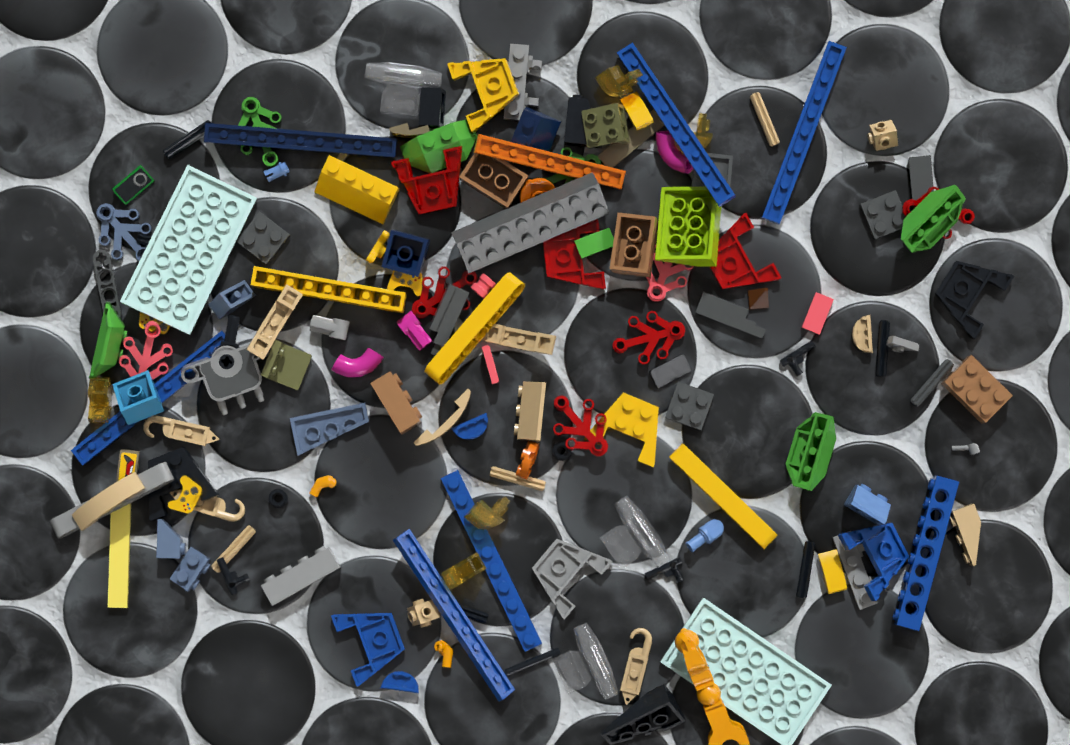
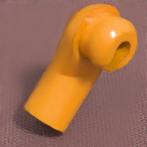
M329 475L318 478L309 494L318 497L322 488H334L336 479Z
M437 641L434 644V649L443 656L442 667L451 668L453 649L445 641Z

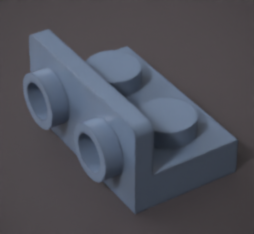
M190 547L170 577V580L184 588L187 592H190L191 589L195 590L200 583L198 578L202 573L205 574L211 566L209 564L211 559L195 548Z

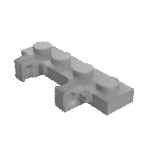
M510 44L508 64L519 95L504 107V120L519 121L526 107L538 108L539 98L528 97V93H525L527 73H530V69L542 70V61L533 60V56L528 55L529 45Z
M838 535L832 537L858 609L861 610L878 604L877 601H871L864 588L867 583L872 581L871 576L868 577L861 559L863 556L862 551H865L862 543L851 550L845 551Z

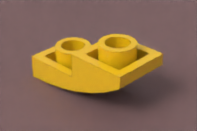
M637 91L620 99L636 130L654 123L651 114Z
M837 549L818 554L828 594L847 590Z

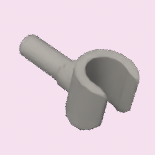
M975 443L964 446H952V451L969 450L970 455L980 452L979 446Z

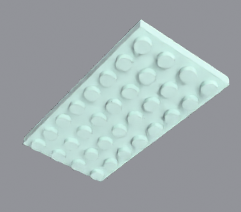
M187 165L120 303L191 335L257 198Z
M702 598L683 628L695 632L699 637V648L704 654L714 683L720 688L724 705L781 745H792L832 685L711 602ZM674 640L660 662L693 684L687 671L684 654L675 647Z

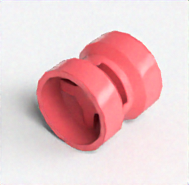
M482 273L479 281L470 288L484 299L488 292L495 287L496 283Z

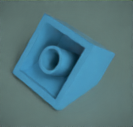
M149 370L112 384L120 412L128 425L164 411Z

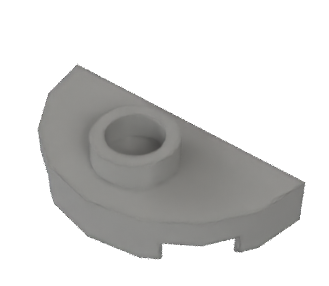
M896 336L888 337L886 345L891 347L894 352L919 351L918 343Z

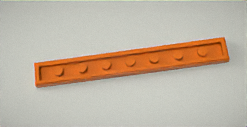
M481 134L477 136L473 152L577 179L593 172L599 184L617 189H622L626 173L624 170Z

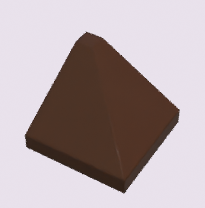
M768 288L748 290L749 310L769 308Z

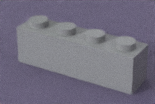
M322 546L314 551L316 555L310 558L305 556L297 561L298 565L293 568L289 565L280 570L282 574L275 577L273 574L264 579L265 583L261 587L271 605H276L341 568L331 548Z

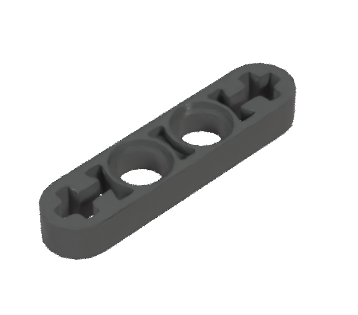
M98 250L93 255V264L103 313L106 302H110L111 305L116 303L117 306H113V308L122 319V309L111 256L105 250ZM100 254L107 257L104 260V265L106 267L109 266V269L103 268L102 263L97 261V258H100ZM104 272H109L111 275V279L107 283L101 281V274ZM107 291L114 292L115 297L112 301L105 300L104 295Z

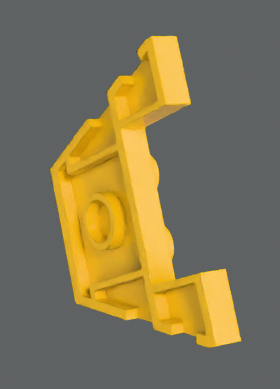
M505 58L475 62L464 61L462 63L451 62L447 64L454 81L470 74L473 76L484 107L481 110L466 115L469 127L473 133L519 95L509 64Z
M623 392L604 414L607 422L604 425L603 437L607 428L610 427L645 442L637 461L654 467L659 407ZM601 417L598 422H604V417ZM595 424L593 428L590 430L595 437L597 424Z

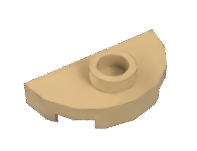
M870 315L860 318L852 328L853 343L858 349L866 353H873Z

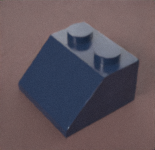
M526 107L522 112L511 142L550 151L561 121Z
M391 230L381 267L419 277L431 239Z

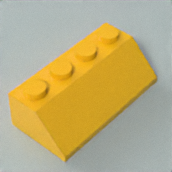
M329 155L320 173L314 193L384 224L400 190L395 185Z

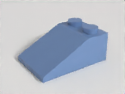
M861 484V486L855 485L844 505L876 525L885 524L891 504L887 503L888 499L880 494L877 496L872 494V489L864 484Z

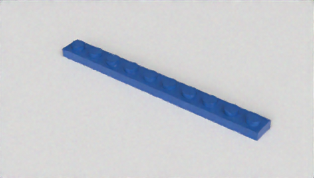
M831 41L827 43L762 219L778 225L782 220L847 48Z
M633 42L618 51V57L717 205L721 207L735 198L734 192Z
M223 331L215 335L155 383L162 403L187 384L181 377L183 366L206 357L210 358L212 351L225 338ZM188 369L184 375L187 378H192L195 375V371ZM118 412L75 446L71 452L84 466L138 422L128 425L121 412Z
M457 470L442 477L441 480L524 651L526 652L542 644L459 471Z
M411 530L404 531L393 539V542L497 700L505 699L515 690Z

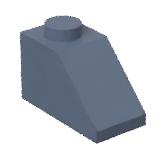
M243 280L219 293L208 305L220 320L236 311L256 295L247 282Z
M158 519L156 558H182V555L186 553V543H183L180 535L164 519Z

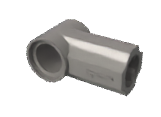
M313 315L309 331L346 341L350 322L337 318L329 319Z

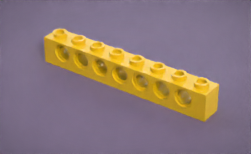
M257 266L253 268L251 286L255 288L282 292L287 284L302 293V296L397 313H404L407 297L405 292Z

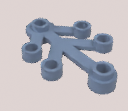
M110 204L100 205L96 212L98 219L102 221L99 243L103 246H108L111 243V238L108 236L109 224H111L115 228L114 247L111 252L112 258L115 260L123 258L124 253L121 250L123 237L136 252V259L140 262L141 254L144 253L146 248L141 247L129 232H141L144 235H149L152 232V226L148 223H143L142 225L123 224L116 219L129 218L132 221H136L140 217L136 209L115 210ZM105 210L110 211V214L107 217L103 215ZM135 211L137 213L136 217L131 218V212ZM144 226H149L148 232H143ZM103 237L108 238L107 243H102ZM116 251H120L121 255L118 258L114 256V253Z

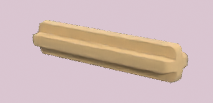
M759 92L750 95V99L771 147L776 146L780 143L762 97Z
M493 466L490 471L491 477L543 491L546 482L532 477H528L526 480L516 476L515 472Z
M248 525L219 558L223 557L226 564H228L256 533L255 529ZM216 560L211 567L215 572L219 573L221 570Z

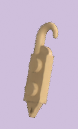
M158 415L148 417L143 425L145 434L151 438H154V434L150 433L149 425L151 423L163 424V433L168 438L202 446L220 440L210 430V427Z
M183 489L172 491L170 494L177 500ZM218 497L206 501H201L199 498L194 508L195 511L232 522L240 520L245 514V506L238 499L235 500V503L240 507V511L237 514L225 512L226 503Z
M637 628L630 635V639H633L636 634H643L645 641L643 648H634L629 652L620 687L626 705L640 693L652 645V636L644 628Z

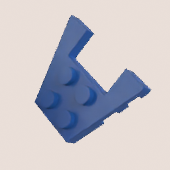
M893 523L872 526L838 535L845 551L851 550L862 543L874 566L878 577L864 586L871 601L879 599V594L883 589L887 588L890 579L898 573L909 557Z
M392 613L331 615L337 632L356 625L368 657L369 664L351 670L356 687L360 686L405 650Z

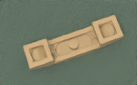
M286 284L246 350L263 360L303 294Z
M494 324L482 341L552 355L556 336Z
M467 389L455 401L460 408L433 434L426 430L413 443L416 446L424 445L436 440L449 431L464 413L471 391Z
M133 472L91 498L72 514V517L80 530L83 531L97 522L98 518L125 500L131 499L145 489V486L137 473Z

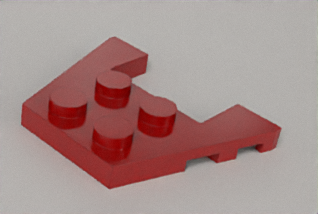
M462 146L443 150L447 170L413 177L409 158L391 162L392 167L396 169L401 183L406 187L407 194L418 214L457 206Z
M744 213L718 242L717 267H710L722 290L781 279L774 263L755 272L737 237L754 229L747 213Z
M598 219L543 242L546 275L548 278L606 289L604 271L584 273L583 259H581L574 243L575 240L580 239L581 234L599 232Z

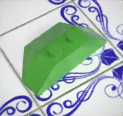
M466 119L452 122L419 135L400 146L404 159L409 158L411 167L430 174L447 168L443 153L445 149L462 146L461 162L466 161L477 139L476 132H471Z
M956 185L930 192L904 218L901 240L910 252L931 249L958 221L962 204L966 198Z
M110 302L105 304L89 379H94L115 366L117 360L123 354V349H120L121 341L123 342L128 331L124 330L125 325Z
M815 412L796 428L786 461V467L793 486L812 491L825 477L836 442L833 416Z

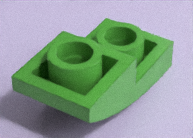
M610 228L575 240L574 243L581 259H584L598 252L613 248L614 237Z

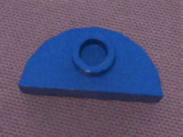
M487 413L451 429L462 439H476L487 428Z
M395 671L389 674L383 680L380 687L419 693V685L416 679L410 673L404 671Z

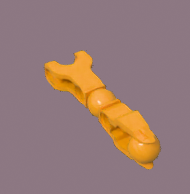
M681 629L675 637V647L684 654L687 671L697 691V699L703 704L711 725L707 738L708 745H722L726 740L731 739L737 741L739 745H750L744 726L737 721L731 720L721 698L720 688L714 683L704 654L699 648V637L691 630Z

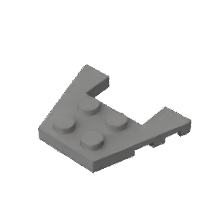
M556 538L532 569L558 612L565 620L575 608V605L565 598L561 591L586 562L602 575L613 561Z

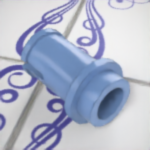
M279 162V165L265 170L264 174L267 176L273 173V175L267 177L268 182H271L280 176H287V173L290 171L285 162Z

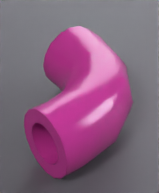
M669 131L656 132L657 150L662 160L673 170L686 174L691 173L693 167L685 155L678 150L675 140Z
M367 348L365 353L356 359H351L341 354L331 371L348 378L362 377L373 372L384 357L370 348Z

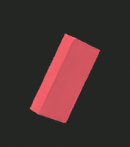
M816 292L801 328L820 335L834 299Z
M483 346L482 350L492 385L498 384L499 378L490 346Z

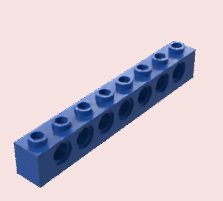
M937 475L929 480L927 488L930 490L929 496L925 497L922 506L925 511L918 520L919 533L914 536L912 545L915 548L908 557L907 563L910 566L908 572L905 571L902 581L905 583L904 589L900 590L897 599L900 604L893 613L892 619L895 620V625L917 631L920 630L959 481ZM938 491L944 494L942 502H938L935 498ZM933 510L939 513V518L936 521L930 517V513ZM929 528L934 531V537L930 540L925 536V532ZM923 547L929 550V555L926 558H923L920 554ZM918 566L924 568V574L920 577L915 573V569ZM914 584L919 587L917 595H912L910 592V588ZM908 603L914 605V611L911 614L905 611Z

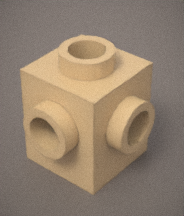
M892 120L869 125L868 141L869 144H873L876 151L898 146L897 130Z
M424 599L412 602L413 606L407 608L408 619L413 626L420 625L421 628L432 624L431 620L440 618L439 611L432 600L424 602Z

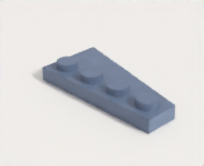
M366 403L290 418L297 455L299 456L369 422Z

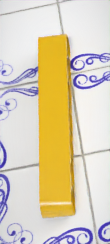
M512 273L505 274L428 363L425 373L438 384H443L519 297L525 288V284Z
M683 443L669 456L695 484L763 549L778 536Z

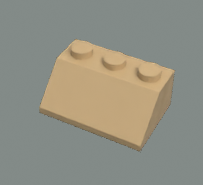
M523 381V386L519 385L518 397H521V405H517L516 408L519 424H515L514 435H517V440L540 442L546 390L545 382Z

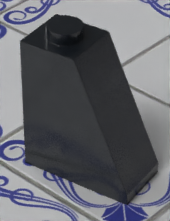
M575 94L568 98L564 145L587 147L581 112L591 109L588 99L584 98L583 95Z

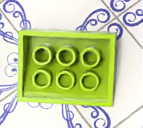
M705 186L661 187L656 261L697 267H717L721 207L717 205Z

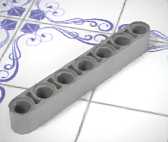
M167 462L160 463L138 474L145 489L131 499L125 500L98 518V520L174 481ZM86 502L50 520L58 539L80 529L72 514Z

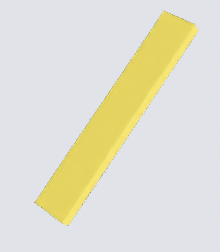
M131 503L111 513L108 581L109 608H128Z

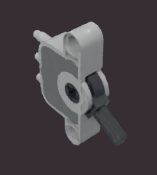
M229 315L225 338L221 340L219 346L215 347L210 358L206 357L186 364L181 369V377L184 382L190 384L200 380L204 381L209 396L217 401L222 415L228 414L224 400L236 397L240 408L243 409L246 407L243 393L254 390L259 402L264 401L263 392L260 387L262 376L256 361L260 358L246 350L250 342L238 346L236 337L240 318L234 315ZM226 356H229V360H231V362H228L227 365H224L221 359H225ZM188 369L194 370V377H185V371Z

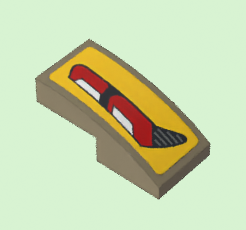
M408 123L389 128L391 135L403 138H415L430 132L428 125L409 130Z
M120 450L116 482L133 472H138L140 451Z

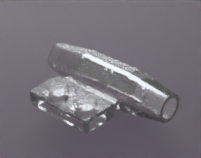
M393 62L366 64L365 78L387 85L382 92L380 111L418 116L420 104L418 89H421V87L441 88L443 74L441 72L421 66Z
M627 495L617 501L614 505L624 525L615 526L602 535L600 539L619 567L623 569L635 561L641 551L658 568L670 560L668 552L645 514Z
M587 622L574 627L573 631L579 651L570 650L553 658L567 693L570 694L586 687L592 680L604 699L617 695L618 689L613 670L600 641Z

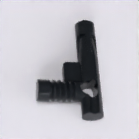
M812 340L781 359L780 363L782 366L785 367L789 364L797 377L803 372L798 364L804 361L802 358L803 354L816 347ZM792 357L793 362L787 361V358Z
M223 557L217 559L230 594H236L238 592L236 586L250 581L248 574L238 577L236 571L229 572Z
M680 557L646 572L645 575L648 580L662 573L666 577L674 575L676 582L679 583L684 580L678 569V566L683 563ZM675 562V568L670 567L669 564Z

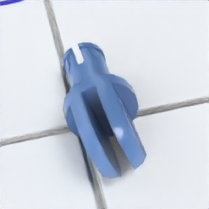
M713 519L698 529V534L685 543L687 548L693 553L704 543L711 544L723 534V523L720 520Z

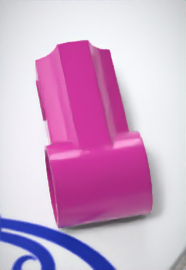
M412 311L396 322L419 351L432 342Z

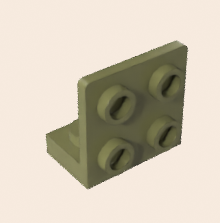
M614 103L581 112L588 148L617 142L621 144L630 143L624 105Z
M275 340L261 376L299 390L312 355Z

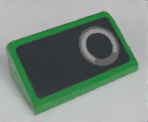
M140 165L112 188V191L127 205L155 180Z

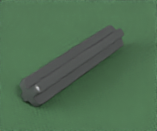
M948 359L944 360L912 397L911 402L917 407L920 406L953 368L954 364Z

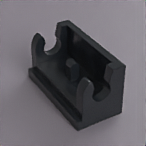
M421 87L419 126L428 125L429 128L444 126L446 91L444 89Z

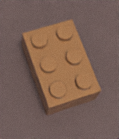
M474 153L459 179L488 199L507 209L511 207L524 183L528 180V175L505 160Z
M627 213L617 214L610 270L613 273L651 277L658 230V220L656 217Z
M972 355L967 356L941 383L981 424L986 423L1013 396Z
M390 371L370 383L401 434L422 423L420 411L417 407L413 408L410 404L413 400L407 390L403 391L400 386L403 383L397 374L393 375Z

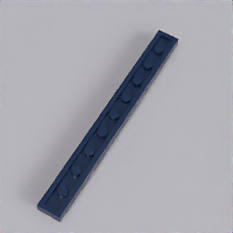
M205 123L204 142L394 158L396 155L397 138Z

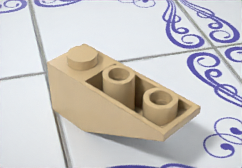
M969 504L951 511L949 521L958 533L955 537L959 546L962 545L964 549L962 555L965 563L975 566L981 520L975 504Z

